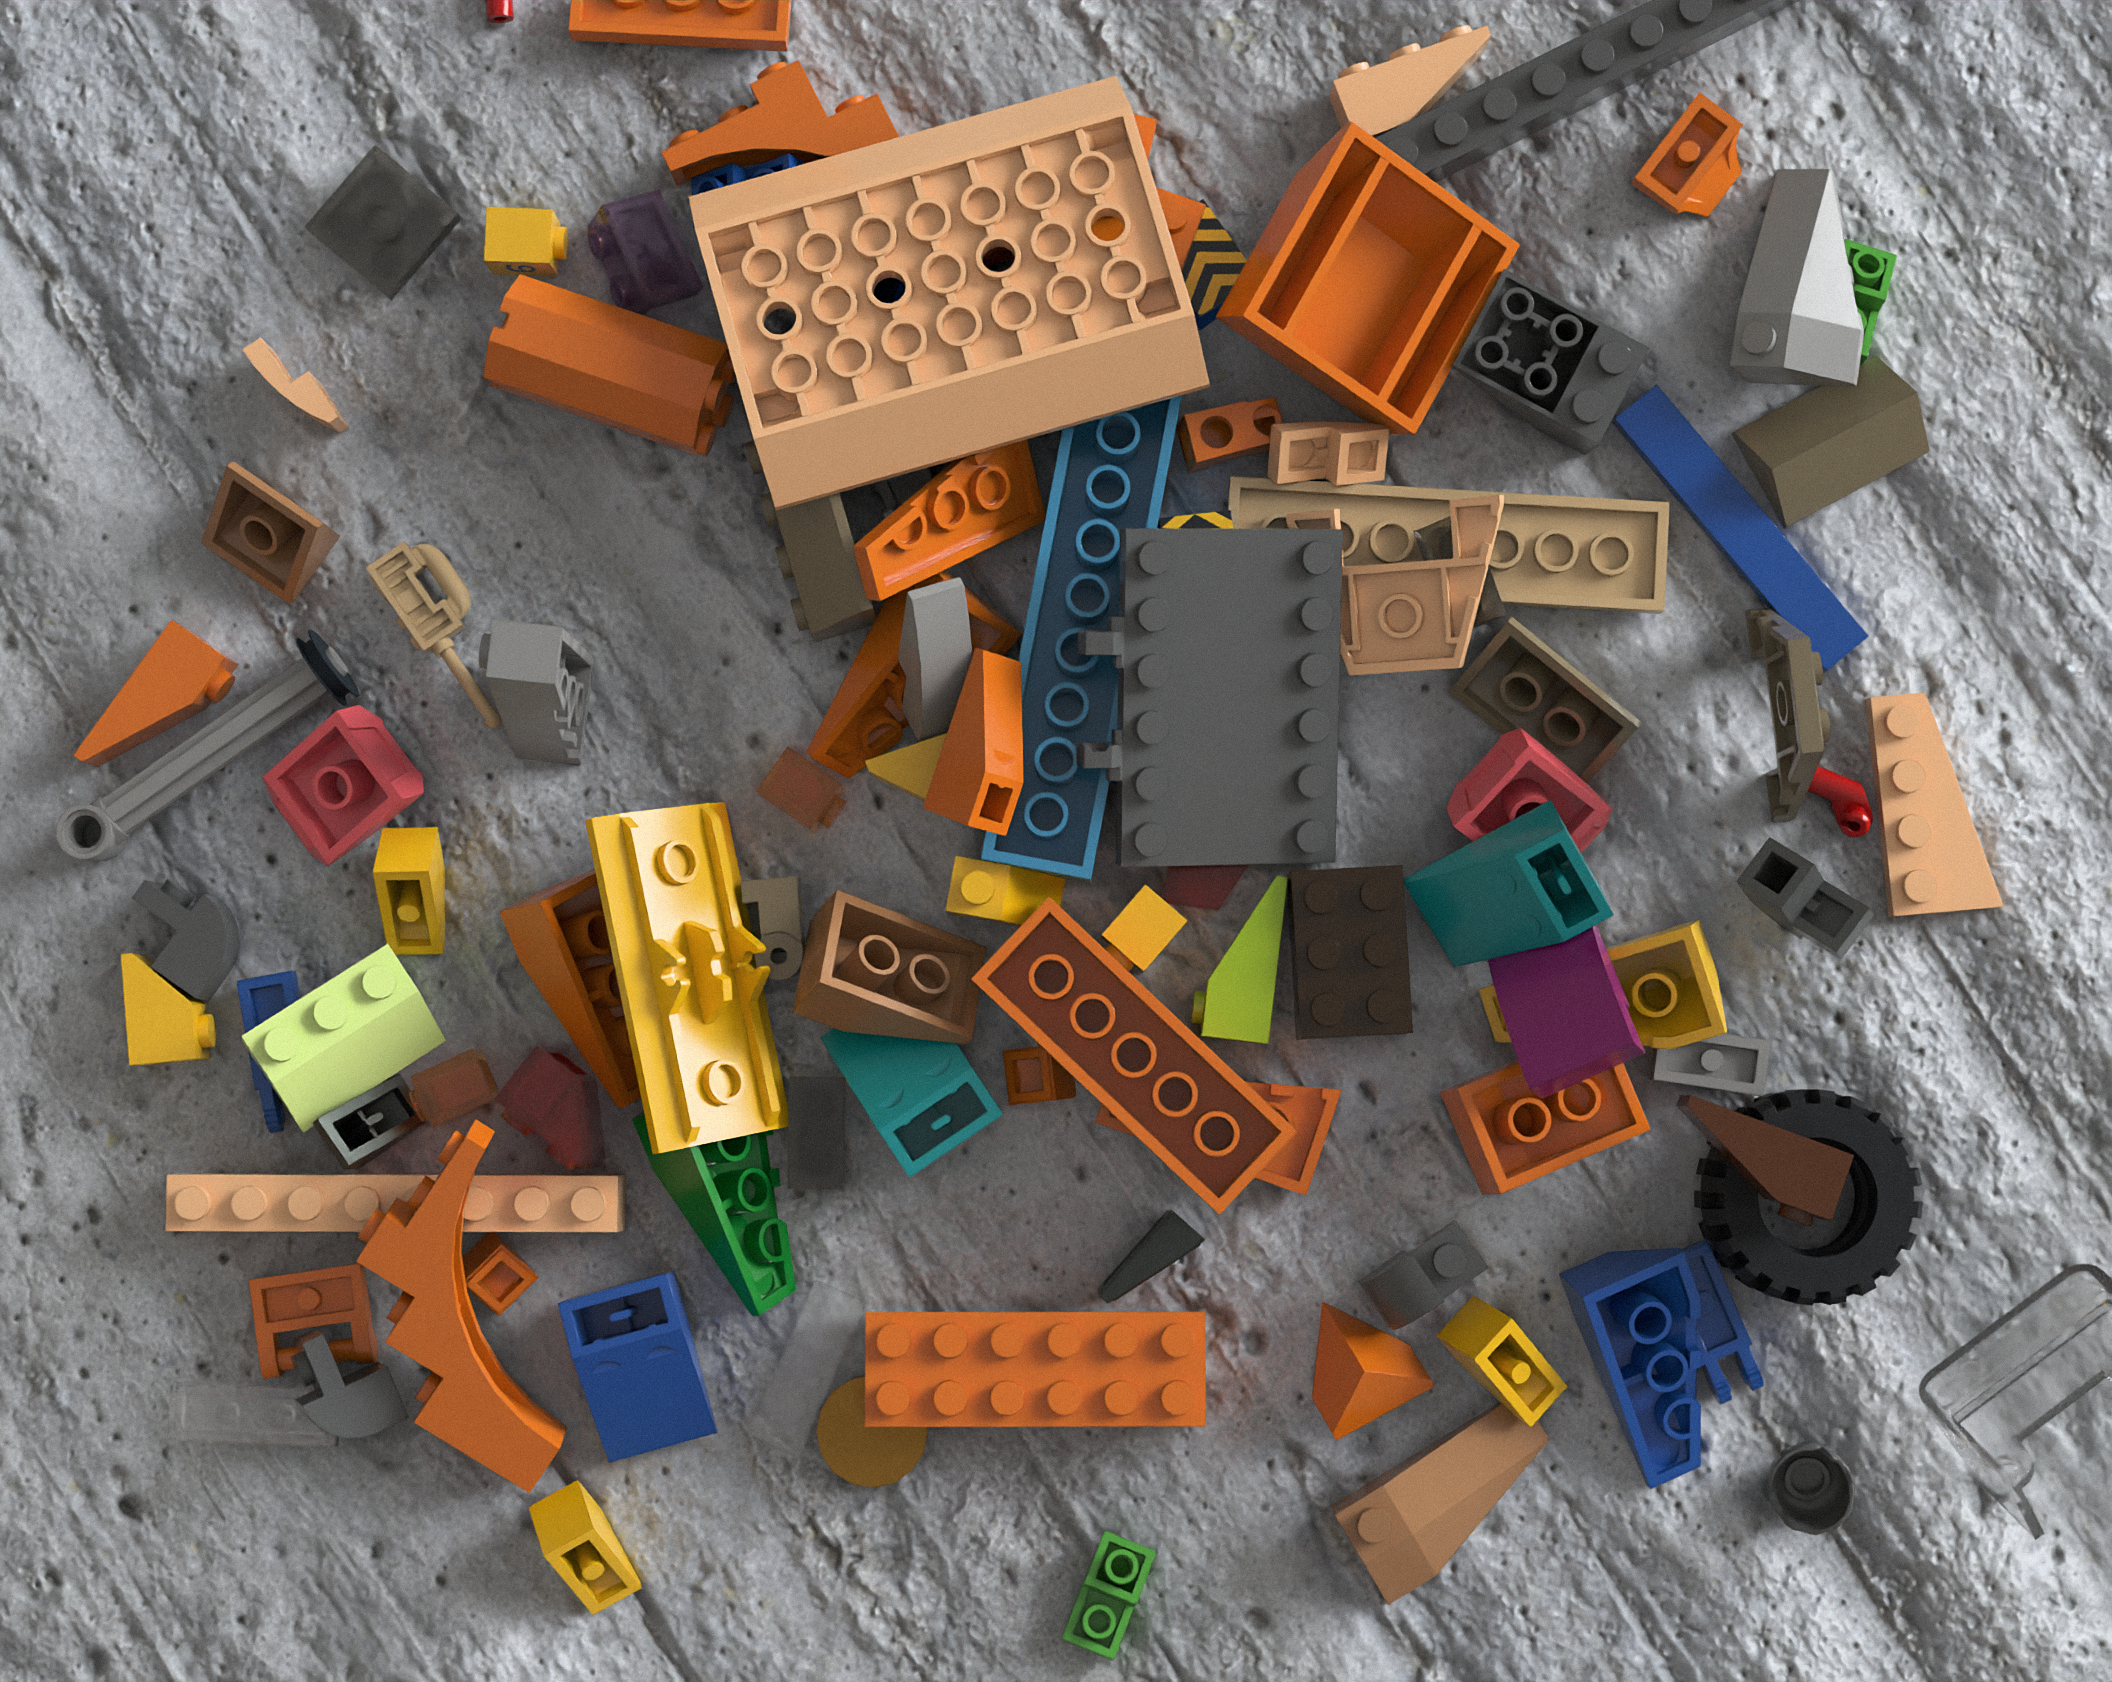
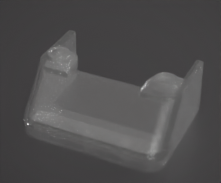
M2077 1264L2066 1268L1931 1369L1920 1382L1919 1396L1929 1415L1982 1486L2035 1540L2042 1536L2044 1531L2022 1490L2033 1477L2034 1462L2028 1450L2020 1442L2105 1378L2112 1382V1278L2102 1269L2091 1264Z

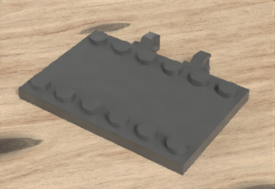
M1120 528L1119 616H1109L1108 630H1078V653L1083 655H1113V667L1118 668L1117 729H1112V742H1077L1076 765H1082V768H1107L1106 780L1117 781L1116 865L1120 867L1335 863L1343 529Z

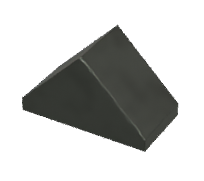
M397 1074L321 1116L312 1124L342 1168L348 1170L363 1167L421 1127L430 1118L400 1074Z

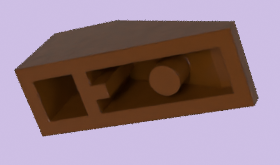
M1679 1096L1676 1106L1764 1199L1780 1204L1777 1215L1810 1227L1814 1217L1832 1221L1854 1155L1695 1096Z

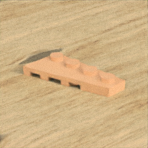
M1926 693L1878 696L1866 699L1888 917L2004 907Z

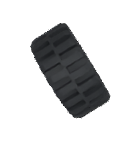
M1798 1089L1768 1093L1755 1098L1754 1103L1747 1107L1737 1108L1735 1112L1854 1155L1849 1172L1854 1184L1855 1199L1849 1222L1841 1234L1831 1243L1815 1249H1797L1788 1246L1775 1238L1764 1224L1759 1209L1758 1191L1708 1140L1707 1144L1711 1146V1149L1706 1159H1699L1696 1174L1702 1175L1700 1191L1694 1190V1207L1701 1208L1703 1221L1698 1223L1703 1238L1710 1240L1714 1246V1257L1721 1266L1729 1268L1736 1274L1735 1279L1747 1287L1756 1289L1764 1293V1295L1795 1304L1811 1306L1814 1303L1838 1304L1846 1302V1298L1849 1295L1863 1296L1877 1288L1875 1283L1877 1278L1881 1275L1890 1277L1901 1265L1895 1259L1901 1249L1911 1250L1917 1236L1909 1232L1912 1218L1921 1219L1923 1202L1914 1201V1186L1922 1185L1919 1168H1911L1906 1157L1912 1151L1904 1137H1895L1890 1131L1893 1123L1882 1113L1868 1110L1866 1108L1867 1103L1857 1098L1835 1094V1091L1820 1089Z

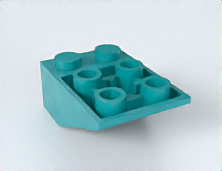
M1551 800L1404 878V885L1454 967L1565 942L1614 916L1599 883Z
M835 1028L820 1037L875 1127L909 1178L1004 1115V1112L957 1043L843 1032Z

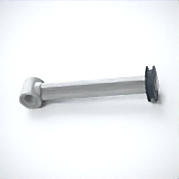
M312 629L308 630L310 640L306 643L300 638L295 639L297 647L303 656L301 660L106 797H99L91 804H77L68 808L60 816L56 826V838L60 848L69 856L82 860L108 861L117 857L124 849L128 838L131 836V832L329 693L343 706L347 705L345 696L348 693L355 697L360 696L346 665L335 650L328 646ZM96 819L101 826V837L94 846L89 847L83 838V831L90 820Z

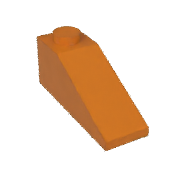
M171 620L73 756L84 763L99 767L206 710L212 701L214 703L220 702L230 691L235 682V676L232 673L239 664L185 626Z

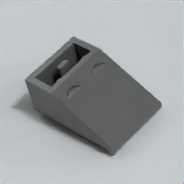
M1503 269L1458 353L1452 368L1537 430L1586 455L1601 442L1650 348Z

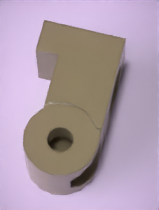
M792 876L741 881L742 903H758L760 941L766 946L765 952L755 954L756 966L768 965L770 967L768 978L773 980H787L795 977L800 973L805 949L800 877Z

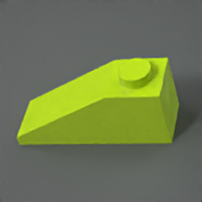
M1276 876L1207 979L1205 992L1194 991L1191 1024L1201 1025L1199 1037L1269 1044L1288 877Z

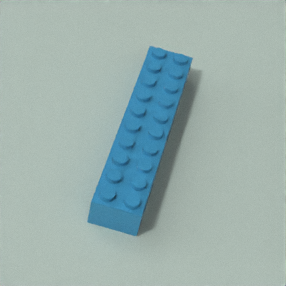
M1182 395L1062 429L1018 660L1021 662L1024 783L1006 836L986 831L981 860L1011 865L1063 879L1091 884L1110 781L1106 780L1107 768H1082V765H1076L1077 742H1112V729H1117L1118 668L1113 667V655H1083L1078 653V630H1108L1109 616H1119L1120 528H1157Z

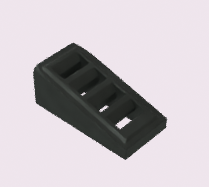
M1172 1209L1170 1211L1167 1210L1099 1286V1297L1107 1304L1111 1301H1116L1199 1247L1205 1239Z

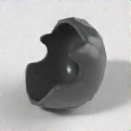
M1804 1441L1784 1448L1769 1465L1766 1487L1769 1500L1784 1524L1792 1530L1819 1535L1837 1529L1851 1514L1855 1495L1854 1480L1849 1467L1839 1454L1829 1446Z

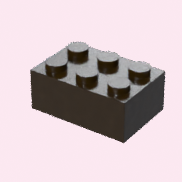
M1403 865L1290 871L1286 877H1288L1287 895L1296 1040L1413 1033Z

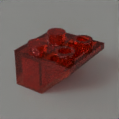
M536 1045L494 1100L506 1108L500 1116L509 1125L526 1136L529 1133L542 1136L550 1143L545 1151L567 1169L572 1171L574 1167L577 1169H581V1167L583 1169L599 1167L606 1159L597 1080L556 1048Z

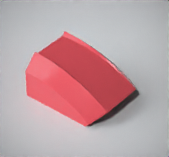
M360 705L336 710L262 778L274 806L311 856L327 867L372 836L424 793L422 772L415 768L383 725V719Z
M1521 728L1500 736L1499 741L1462 781L1456 783L1446 807L1453 827L1472 841H1475L1551 800L1581 853L1607 826L1613 810L1576 773Z

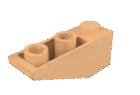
M1468 25L1460 26L1443 34L1439 38L1440 42L1422 49H1420L1419 44L1407 45L1391 53L1388 57L1389 61L1369 67L1367 62H1362L1339 72L1337 75L1339 79L1333 81L1329 98L1340 127L1342 128L1347 122H1354L1376 138L1428 112L1484 53L1491 37L1488 26L1486 25L1472 31Z

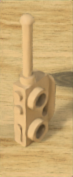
M403 541L366 567L371 575L369 578L385 600L388 599L399 615L396 621L404 631L408 628L413 635L409 640L416 650L422 648L427 654L432 651L437 658L442 657L486 720L484 724L490 728L499 727L502 722L499 712H496L453 650L455 644L450 639L466 628L461 619L468 613L471 605V597L467 586L447 557L437 547L430 544H419L410 548ZM425 568L430 571L446 594L447 600L442 599L435 603L418 579V576L426 571Z

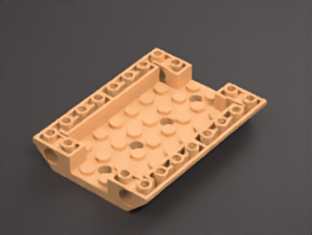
M1116 76L688 197L696 235L747 418L776 511L1210 387L1196 319L1132 107ZM1112 216L1122 222L1124 231L1117 239L1104 241L1093 234L1091 230L1093 224L1101 217ZM1004 247L1014 254L1015 260L1009 269L1002 272H994L984 266L983 258L985 254L992 248ZM895 278L906 286L904 295L898 301L883 303L876 299L874 289L883 279ZM787 309L795 314L796 321L790 331L784 334H773L765 328V320L774 310Z

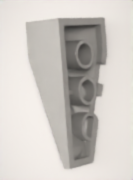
M1777 169L1737 313L1730 366L1749 383L1857 387L1864 329L1861 315L1857 311L1853 285L1855 284L1852 267L1848 264L1843 238L1845 233L1834 173L1831 169Z

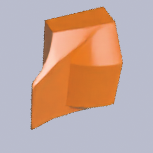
M1699 92L1634 177L1631 184L1674 214L1687 211L1708 217L1742 173L1737 156L1736 142L1743 124Z

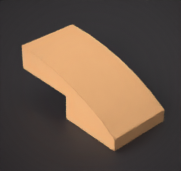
M261 337L242 349L260 374L291 404L308 417L338 433H342L350 428L322 384L309 371L293 381L275 351Z
M1357 422L1272 424L1267 477L1276 484L1324 478L1335 486L1382 481L1385 477L1389 428L1381 424Z

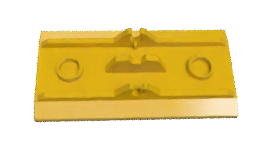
M704 803L628 812L585 820L652 1154L792 1126L763 988L770 974V967L768 965L757 967L754 959L756 953L766 951V946L752 934L747 905L742 903L741 876L726 803Z

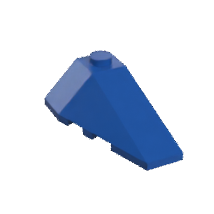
M1681 1248L1612 1251L1560 1273L1559 1276L1577 1326L1646 1485L1652 1489L1701 1467V1404L1696 1400L1697 1368H1701V1350L1697 1347V1319H1701V1298L1685 1252Z

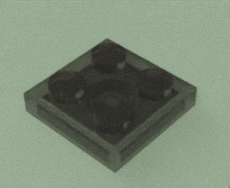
M374 145L304 228L392 301L462 218L453 208Z

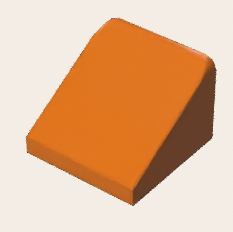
M1041 1046L1003 1050L1009 1105L1063 1100L1076 1096L1074 1077Z
M488 1232L462 1257L467 1290L498 1316L539 1278L537 1273L497 1232Z

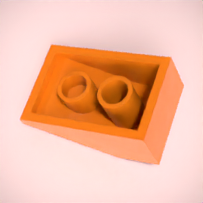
M1518 1060L1440 1091L1482 1195L1503 1194L1651 1130L1623 1063L1543 1099L1529 1089Z

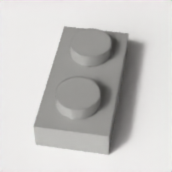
M1722 1034L1674 1049L1654 1048L1649 1080L1764 1096L1771 1041Z

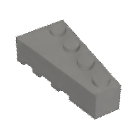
M493 619L491 634L484 633L481 638L479 666L486 669V680L515 757L519 759L581 765L594 656L563 627Z

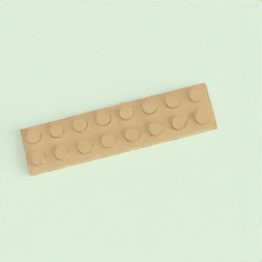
M1230 476L1227 511L1231 510L1233 528H1289L1286 522V513L1339 509L1341 529H1343V563L1346 567L1453 558L1449 500L1504 495V506L1480 604L1661 614L1665 610L1670 502L1372 484L1335 486L1331 482L1321 481L1276 484L1270 478Z

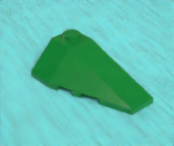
M644 1112L632 1118L653 1171L752 1316H760L796 1291L787 1224L778 1219L774 1187L781 1186L779 1169H771L766 1136L773 1135V1130L653 1155Z

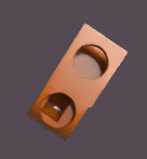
M1266 398L1251 402L1242 401L1185 414L1177 424L1176 431L1187 473L1209 469L1211 465L1269 451L1271 425L1283 424L1277 398Z

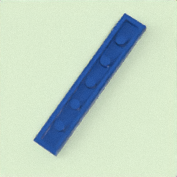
M1657 384L1612 421L1614 426L1767 608L1769 607L1810 637L1812 652L1817 651L1820 654L1823 673L1869 637Z

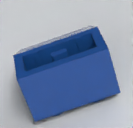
M675 1270L584 1294L558 1303L571 1357L609 1463L718 1432Z

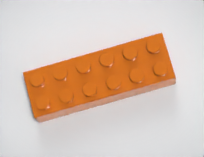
M1050 897L1037 908L971 978L986 995L1219 1215L1298 1132Z
M865 1312L864 1427H1206L1205 1312Z

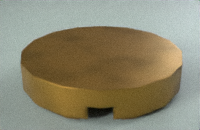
M865 1375L849 1379L832 1391L820 1410L816 1435L820 1453L833 1473L853 1485L875 1488L893 1484L914 1469L925 1451L929 1427H864Z

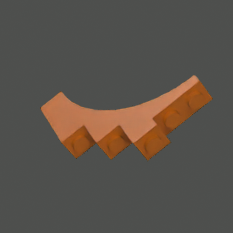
M798 60L789 65L785 62L773 64L758 74V80L750 84L757 105L749 109L745 105L735 107L718 119L719 124L701 133L698 130L682 133L670 142L669 149L661 153L676 185L680 186L690 182L691 178L730 163L741 167L762 164L789 153L803 160V164L900 136L877 93L866 99L863 95L851 97L836 107V114L828 117ZM1004 247L992 248L985 254L983 264L987 269H990L1012 258L1013 253Z
M475 1119L465 1136L455 1130L437 1157V1160L445 1164L435 1181L425 1175L408 1203L396 1197L386 1214L377 1208L374 1210L357 1237L364 1241L366 1245L356 1262L403 1290L386 1319L394 1323V1326L385 1343L431 1370L415 1396V1399L423 1404L414 1423L530 1493L559 1451L567 1426L536 1404L504 1370L481 1332L467 1293L461 1252L464 1208L475 1169L495 1132Z

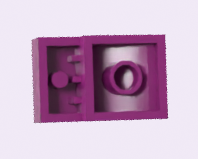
M1596 925L1565 942L1488 959L1501 1012L1529 1089L1541 1099L1645 1053L1628 1012L1630 1008Z

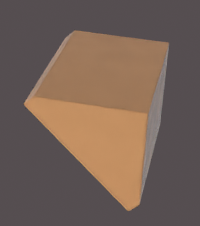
M232 461L226 466L201 544L291 604L297 599L338 541L340 535Z

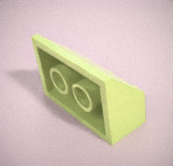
M388 944L241 1036L242 1042L302 1133L314 1127L312 1123L316 1119L374 1088L446 1042L419 990Z

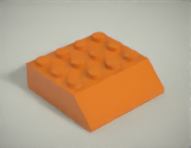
M1347 122L1296 173L1215 318L1366 422L1387 426L1389 434L1415 435L1452 369L1458 353L1503 269L1507 270L1520 244L1354 122Z

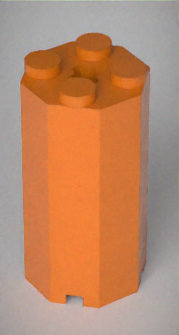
M521 274L505 294L499 311L508 314L501 328L493 326L488 340L483 377L490 381L491 387L699 456V454L708 456L715 440L717 426L725 427L734 402V397L726 394L728 383H733L736 379L727 343Z

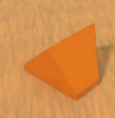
M1322 1301L1312 1399L1336 1441L1435 1387L1408 1343Z

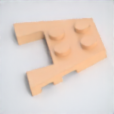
M1504 495L1449 500L1453 558L1346 567L1343 563L1342 550L1340 654L1350 676L1456 669L1464 666L1504 506ZM1339 509L1286 513V522L1289 528L1341 529Z

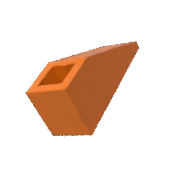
M975 648L923 808L964 825L1006 836L1024 783L1021 662Z

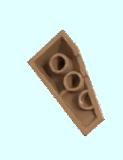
M1499 1402L1329 1506L1388 1605L1432 1579L1440 1572L1545 1446L1549 1438L1538 1420L1530 1428Z

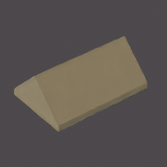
M1877 356L1859 366L1857 387L1821 385L1732 433L1733 438L1784 529L1930 451L1917 391Z
M1512 616L1498 630L1449 690L1454 697L1501 735L1518 728L1523 729L1587 784L1642 724L1634 715Z

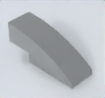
M960 577L907 592L898 661L906 675L902 711L918 742L948 732L972 660L969 613L965 587Z

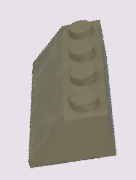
M755 442L745 443L753 474L763 473ZM771 493L760 495L768 526L771 527L779 524L785 545L775 547L783 578L795 577L800 597L790 600L799 632L810 629L815 643L872 626L876 617L871 600L867 599L853 550L854 541L840 493L777 511Z

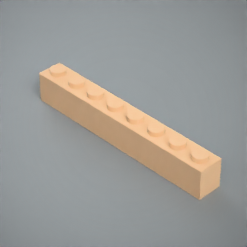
M168 1174L166 1182L165 1231L361 1232L376 1208L386 1214L396 1197L408 1203L425 1175L435 1181L439 1174ZM474 1174L464 1208L463 1232H620L626 1230V1174Z

